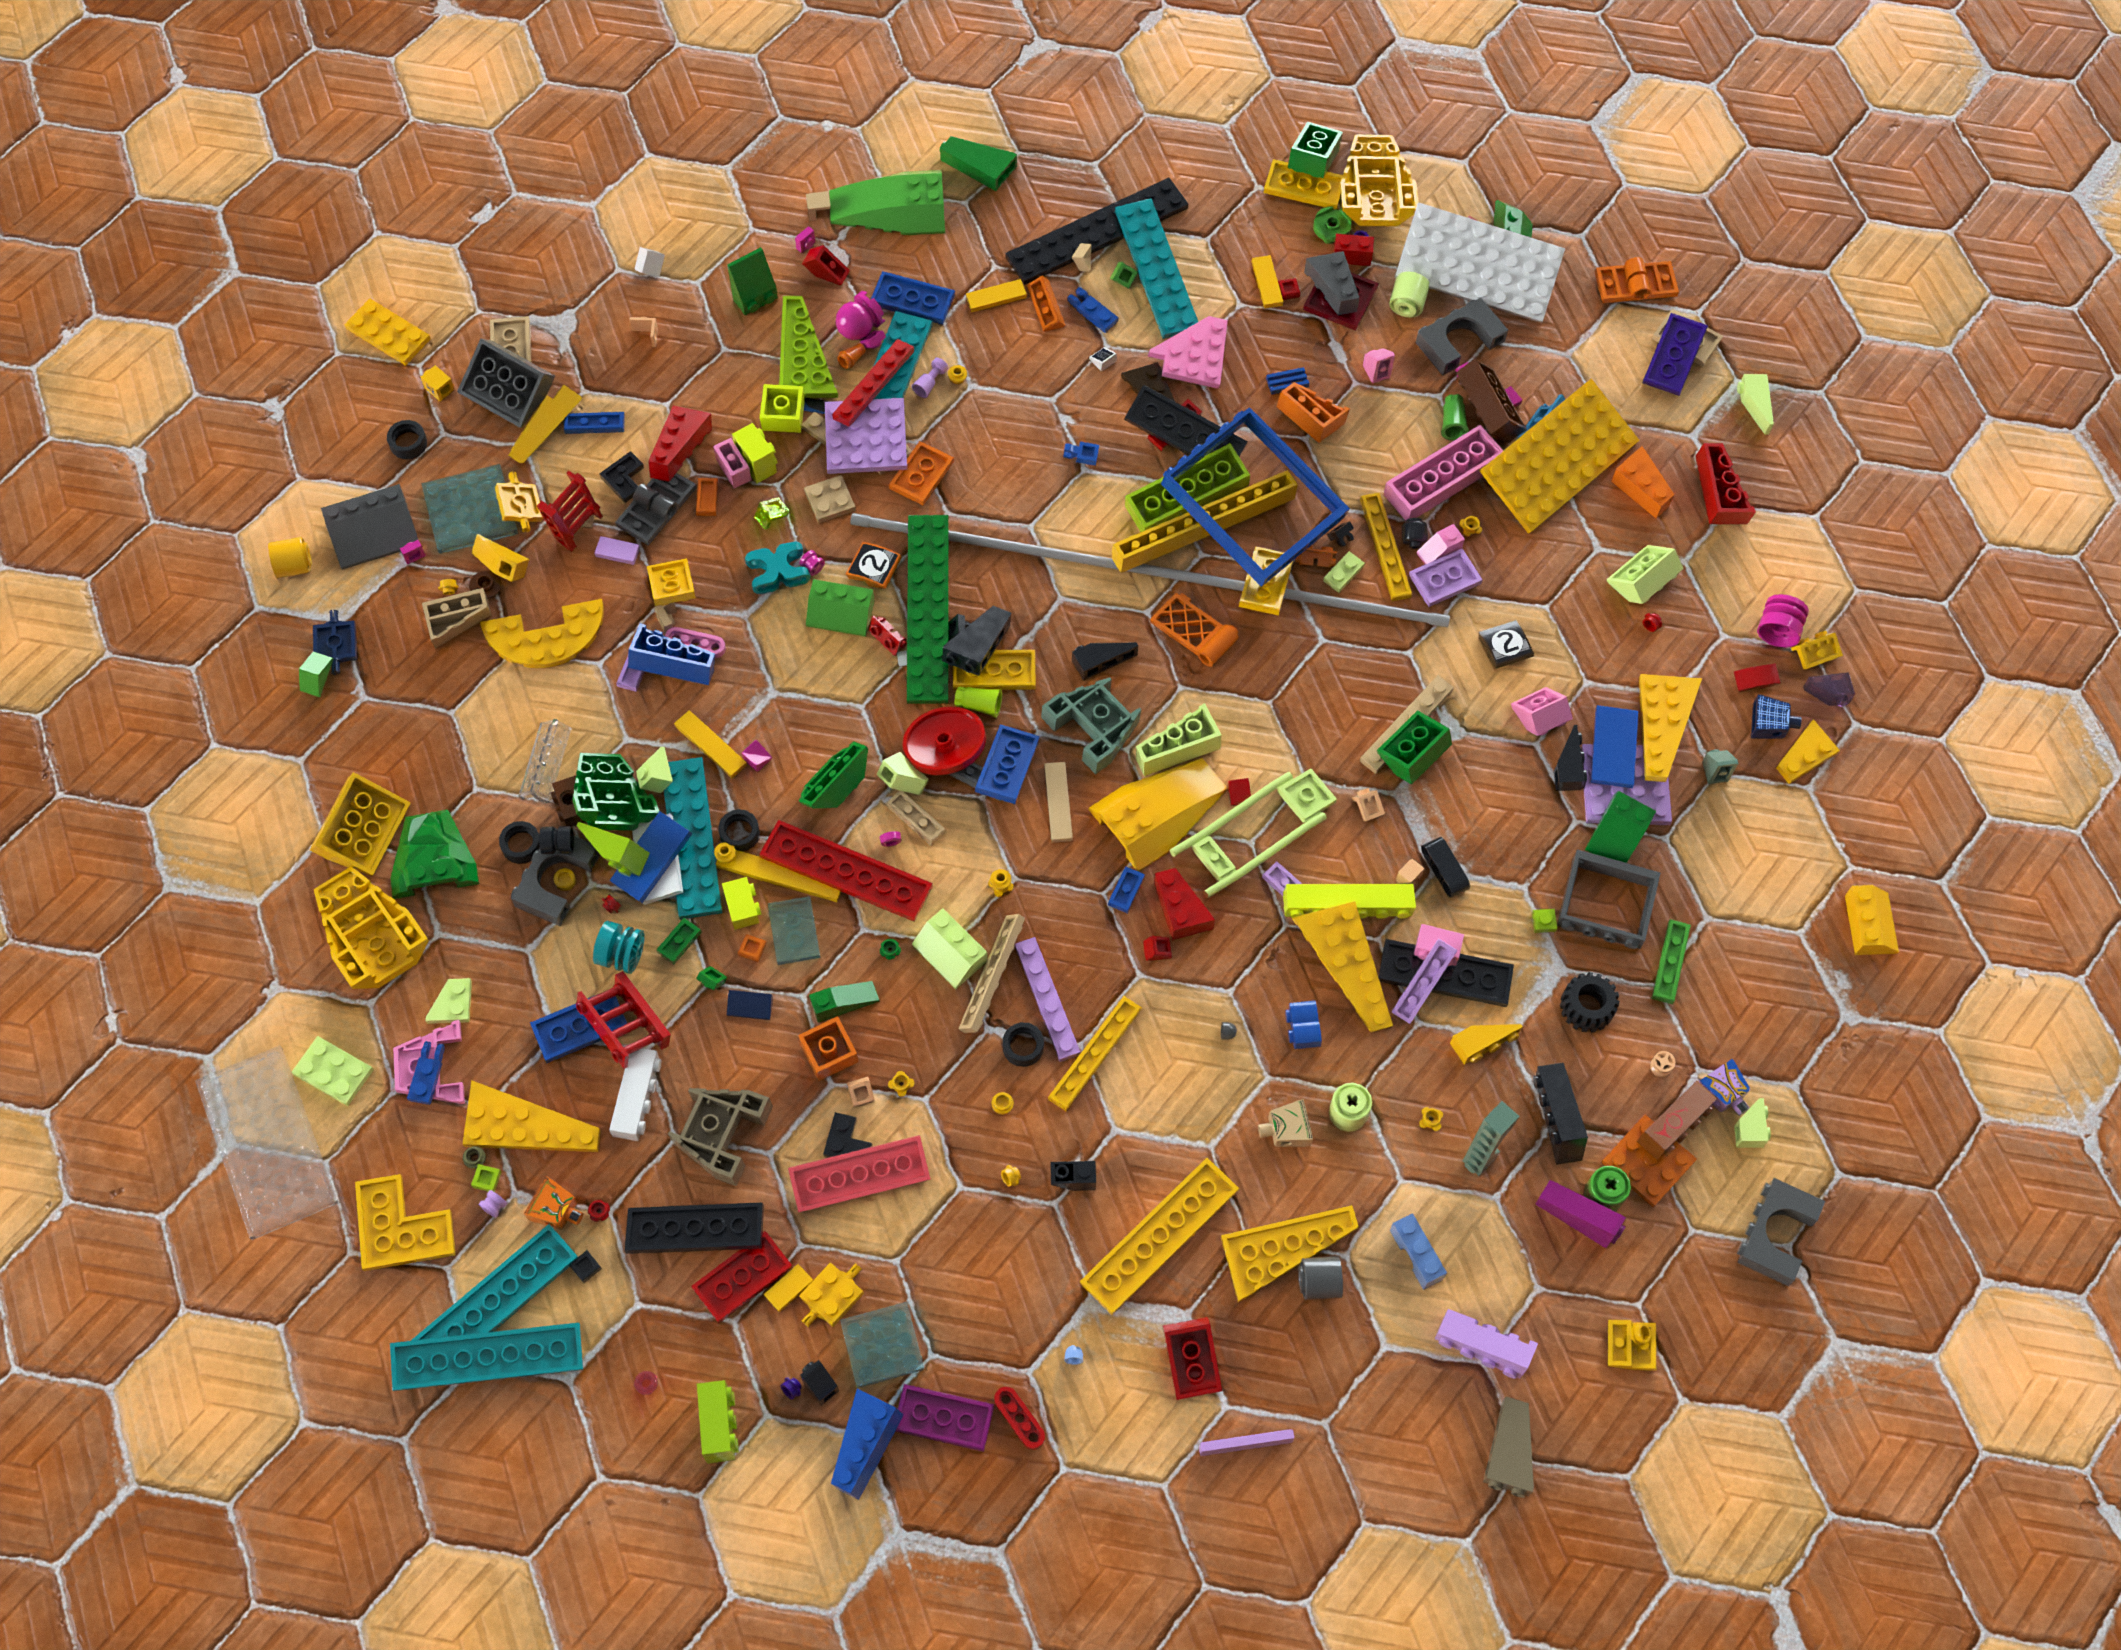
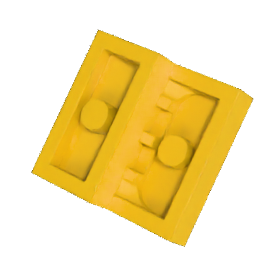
M1608 1320V1366L1657 1371L1656 1323H1640L1646 1324L1650 1328L1651 1339L1643 1345H1637L1630 1338V1329L1634 1324L1632 1320Z

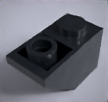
M1096 1161L1050 1162L1052 1186L1071 1191L1096 1190Z
M819 1360L815 1363L813 1361L808 1363L802 1369L803 1373L800 1376L804 1386L821 1406L839 1392L838 1385Z

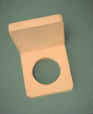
M630 317L631 330L651 332L652 346L656 347L658 334L656 318Z

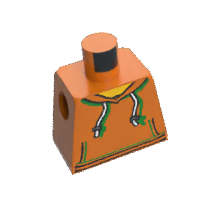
M546 1176L525 1210L524 1215L529 1221L546 1226L550 1224L553 1228L562 1230L567 1221L578 1225L584 1213L575 1209L577 1200L571 1193Z

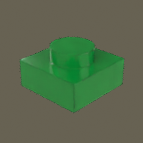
M709 966L700 971L696 979L703 983L706 988L715 990L725 984L727 976Z

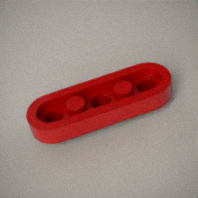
M1007 1386L999 1388L994 1396L996 1407L1026 1448L1031 1450L1039 1449L1045 1441L1044 1430L1013 1388ZM1003 1397H1009L1010 1402L1008 1404H1004L1002 1402ZM1021 1415L1024 1417V1421L1018 1423L1015 1418ZM1035 1434L1038 1439L1032 1442L1029 1440L1030 1435Z

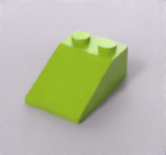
M581 822L577 823L576 826L598 853L609 861V866L618 869L619 873L628 877L631 874L640 876L650 854L648 851L629 838Z

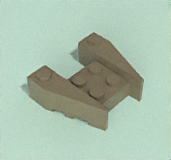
M689 1088L688 1092L696 1103L681 1135L669 1131L668 1136L678 1148L714 1178L737 1186L746 1166L741 1157L727 1153V1148L741 1118L762 1126L765 1125L773 1108L770 1098L750 1090L729 1091V1089H720V1091Z

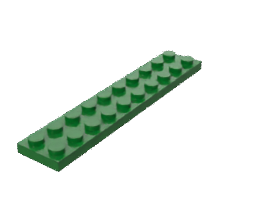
M908 515L907 704H948V664L942 661L944 645L949 642V515Z

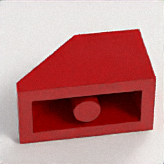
M824 245L810 249L802 263L815 277L837 285L843 284L850 271Z

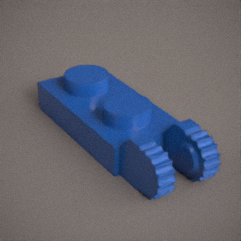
M1078 287L1075 293L1083 300L1082 303L1073 294L1067 297L1068 302L1077 309V312L1104 333L1118 322V316L1091 295L1089 296L1087 291L1081 287Z
M424 1042L421 1057L418 1059L407 1096L408 1101L427 1105L431 1104L442 1067L441 1061L445 1049L444 1044H438L434 1059H428L431 1051V1042Z

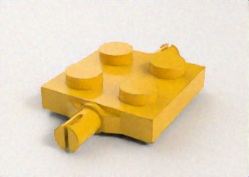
M510 472L508 474L509 483H497L495 486L502 520L520 522L522 532L525 533L526 531L527 533L531 531L529 522H541L543 520L536 507L540 503L536 485L521 483L518 481L517 473Z
M830 1262L799 1295L800 1299L810 1309V1312L801 1321L809 1327L818 1317L834 1327L864 1295V1291L853 1281L862 1269L855 1263L845 1273Z

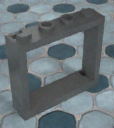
M1577 849L1572 860L1557 926L1567 931L1575 930L1582 932L1588 937L1596 936L1603 938L1609 943L1617 942L1631 949H1641L1646 939L1661 873ZM1578 867L1648 887L1637 935L1567 915Z

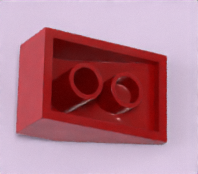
M1208 1317L1163 1325L1176 1399L1221 1392L1222 1386Z

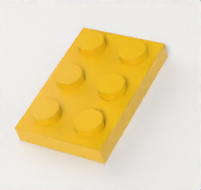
M687 558L647 566L655 606H664L679 601L685 602L696 598Z

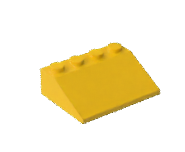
M353 772L346 780L310 851L329 861L348 868L353 867L359 872L373 876L411 802Z

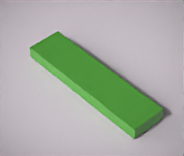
M1672 919L1668 921L1651 999L1673 1005L1690 932V924Z

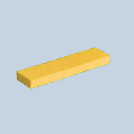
M690 710L674 723L681 733L730 778L735 777L747 766V762Z

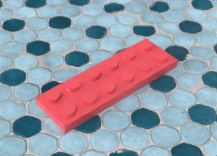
M920 1135L788 1168L798 1213L931 1180Z

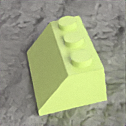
M1647 545L1611 575L1607 582L1629 602L1643 604L1649 601L1652 595L1663 589L1666 583L1676 578L1677 574L1684 568L1675 549Z
M943 908L926 922L912 943V946L955 989L979 970L988 960L987 951Z

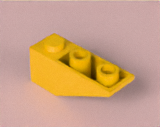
M479 534L476 535L472 554L494 574L511 582L524 578L529 563L528 558Z
M1521 1024L1473 1025L1455 1034L1450 1044L1464 1065L1470 1061L1475 1063L1486 1052L1493 1053L1501 1048L1502 1043L1506 1041L1511 1043L1519 1038V1033L1523 1026Z

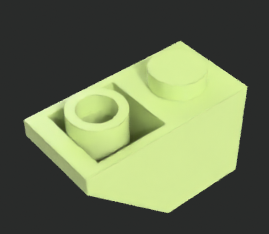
M900 752L884 759L876 774L890 788L916 795L922 794L929 780Z
M1759 1098L1734 1125L1737 1148H1763L1768 1140H1770L1771 1131L1766 1123L1768 1107L1764 1105V1098Z

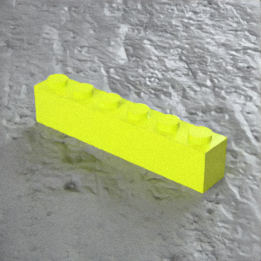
M1286 884L1283 891L1285 917L1291 918L1353 901L1356 902L1360 919L1367 916H1376L1380 919L1387 918L1388 916H1397L1403 919L1412 916L1416 909L1414 884Z

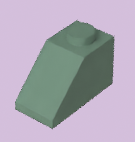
M1715 749L1706 753L1702 764L1708 784L1728 782L1739 763L1728 750L1720 751Z

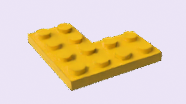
M401 1174L355 1182L363 1271L456 1255L452 1212L450 1209L406 1217L403 1177Z

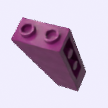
M1552 1180L1548 1182L1535 1203L1604 1248L1610 1242L1615 1244L1625 1229V1226L1622 1224L1626 1217Z

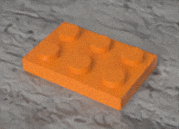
M919 441L907 458V470H899L889 484V489L924 506L954 463V457Z

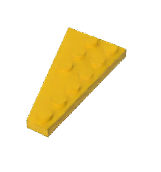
M1353 901L1293 917L1292 920L1303 932L1306 940L1310 942L1317 956L1335 982L1339 984L1346 998L1355 1007L1356 1012L1369 1031L1375 1032L1392 1027V1020L1356 902Z

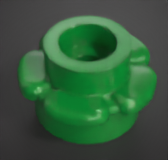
M886 939L881 943L879 951L881 956L892 960L901 953V948L896 940Z

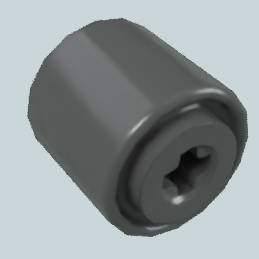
M1339 1256L1301 1259L1298 1267V1281L1300 1293L1303 1294L1305 1300L1342 1298L1343 1275Z

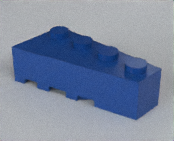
M639 624L629 647L628 668L709 685L714 673L715 653L693 644L685 645L681 642V639L676 637L673 639L663 636V632L659 630L651 631L646 629L647 625Z
M859 1389L856 1390L831 1484L838 1490L857 1500L860 1499L904 1416L896 1407Z

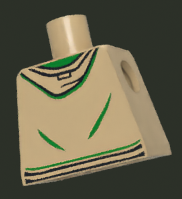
M1304 1099L1271 1110L1268 1116L1269 1123L1258 1125L1260 1138L1273 1136L1276 1147L1311 1146L1313 1141Z

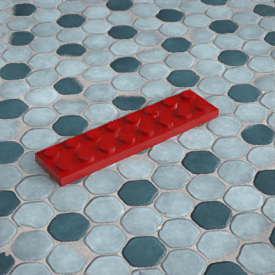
M781 820L777 821L759 854L762 859L915 922L933 887V883Z

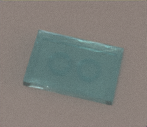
M810 896L768 903L777 964L782 965L821 958Z

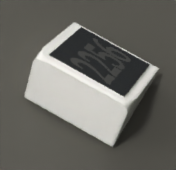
M1104 347L1090 356L1089 359L1102 372L1116 362L1117 354Z

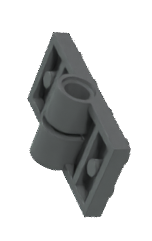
M678 473L674 475L670 482L652 478L647 485L643 483L637 487L633 495V502L615 522L616 527L649 546L697 488L696 484Z

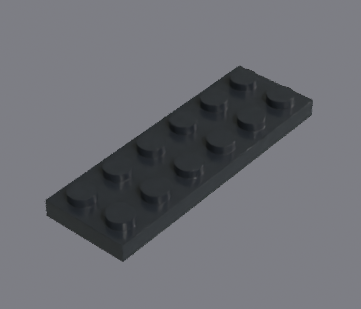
M1145 385L1142 386L1124 418L1130 424L1187 455H1190L1191 451L1198 444L1203 445L1210 434L1218 433L1221 428L1217 424ZM1232 434L1210 453L1231 444L1240 457L1248 441Z
M1385 939L1378 976L1379 981L1407 987L1424 961L1418 956L1413 955L1416 945ZM1460 954L1456 966H1447L1431 992L1507 1007L1514 964Z
M763 1202L628 1208L625 1252L626 1254L762 1249Z

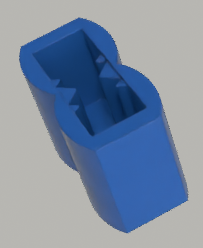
M1316 1000L1289 1003V1010H1285L1286 1022L1291 1024L1292 1029L1288 1030L1289 1043L1294 1044V1049L1321 1047L1322 1038Z

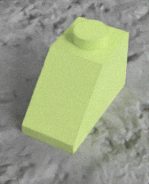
M660 747L636 771L640 789L662 793L673 782L665 747Z

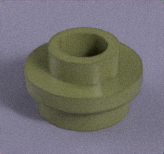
M477 1146L468 1148L463 1154L464 1164L471 1169H476L478 1164L483 1165L486 1160L485 1152ZM478 1155L476 1161H471L472 1156Z

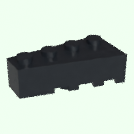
M1564 1063L1538 1066L1536 1075L1533 1076V1083L1539 1092V1102L1543 1108L1556 1165L1582 1161L1588 1136Z

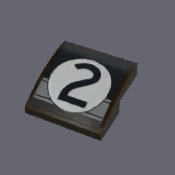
M1516 620L1479 632V639L1488 650V658L1496 669L1534 657L1532 647Z

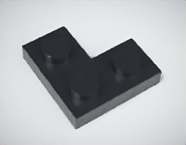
M630 451L599 474L600 478L626 503L633 498L634 492L638 487L631 477L641 471L644 465Z
M835 1112L823 1153L824 1157L829 1158L873 1147V1144L870 1142L852 1138L857 1117Z

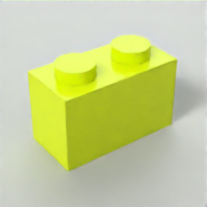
M747 877L722 883L734 930L758 924V915L762 914L759 903H754L753 896H756L753 883L749 884Z

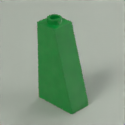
M950 136L946 142L944 141L939 149L942 162L994 191L998 190L1017 167V154L953 136Z

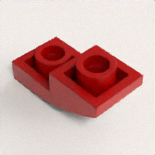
M1776 663L1733 671L1739 692L1758 687L1763 689L1781 684Z

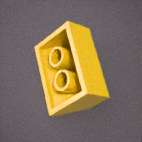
M1874 885L1851 886L1845 895L1855 955L1898 954L1899 949L1888 892Z

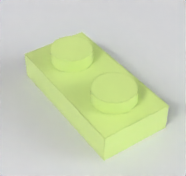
M1349 551L1324 577L1323 582L1340 593L1364 567L1365 562Z

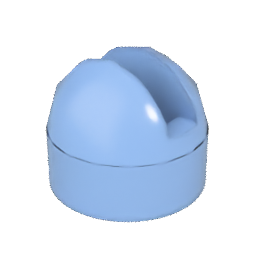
M1074 1345L1069 1346L1065 1351V1362L1071 1365L1081 1364L1083 1362L1081 1348Z

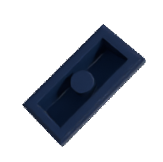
M729 990L727 1016L770 1020L773 1006L772 994Z

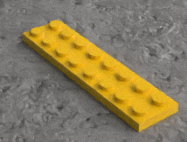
M1206 1158L1080 1280V1284L1113 1315L1239 1191V1187Z

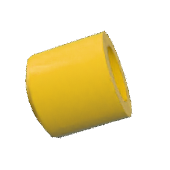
M302 537L268 543L270 562L277 579L310 573L312 566L311 553L307 542Z

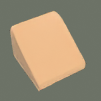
M868 1077L847 1083L853 1107L875 1101Z

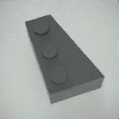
M1344 251L1306 258L1304 273L1307 277L1310 276L1315 283V287L1322 291L1325 299L1338 315L1357 312L1359 295Z

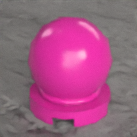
M866 291L859 292L854 296V302L850 301L844 304L836 314L835 324L837 330L847 339L861 340L872 331L873 326L878 328L885 322L881 317L884 315V312L874 298L870 300L866 296Z

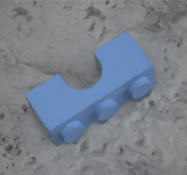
M1412 1213L1394 1222L1390 1232L1400 1250L1405 1249L1413 1264L1412 1271L1423 1290L1442 1281L1447 1272L1414 1214Z

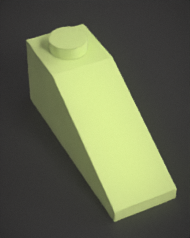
M1744 374L1741 382H1738L1737 393L1740 394L1742 404L1765 435H1769L1774 422L1767 374Z

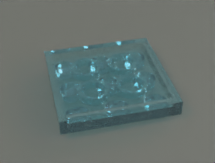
M907 1302L840 1320L857 1388L924 1370Z

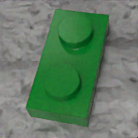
M683 918L656 949L657 953L674 965L702 933L701 929L686 918Z

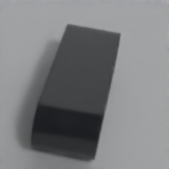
M1438 837L1421 846L1424 858L1448 897H1454L1470 889V882L1442 837Z

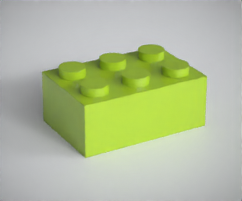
M725 1380L698 1383L697 1394L702 1455L707 1464L735 1460V1453H739L738 1438L733 1434V1430L737 1429V1420L734 1411L731 1410V1406H735L734 1392H732V1387H728Z

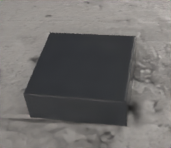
M588 1250L569 1265L583 1283L602 1269Z

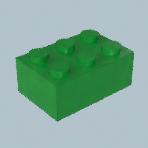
M1307 122L1291 148L1288 168L1293 169L1295 172L1310 174L1316 178H1324L1339 152L1343 132Z

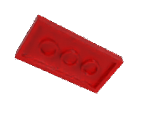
M764 1231L762 1249L738 1250L691 1287L719 1324L791 1270L793 1266L768 1233Z

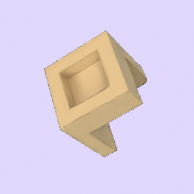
M828 191L806 194L809 221L817 220V210L831 208Z

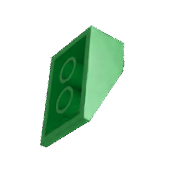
M761 247L727 264L733 300L744 315L753 313L762 306L778 299L777 288Z
M1620 791L1616 792L1584 850L1595 855L1627 863L1656 811Z

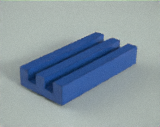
M1304 367L1266 375L1271 395L1281 393L1282 390L1294 381L1302 380L1296 383L1309 387V380H1307Z

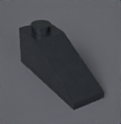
M1136 642L1081 645L1072 651V662L1084 681L1137 656L1138 644Z

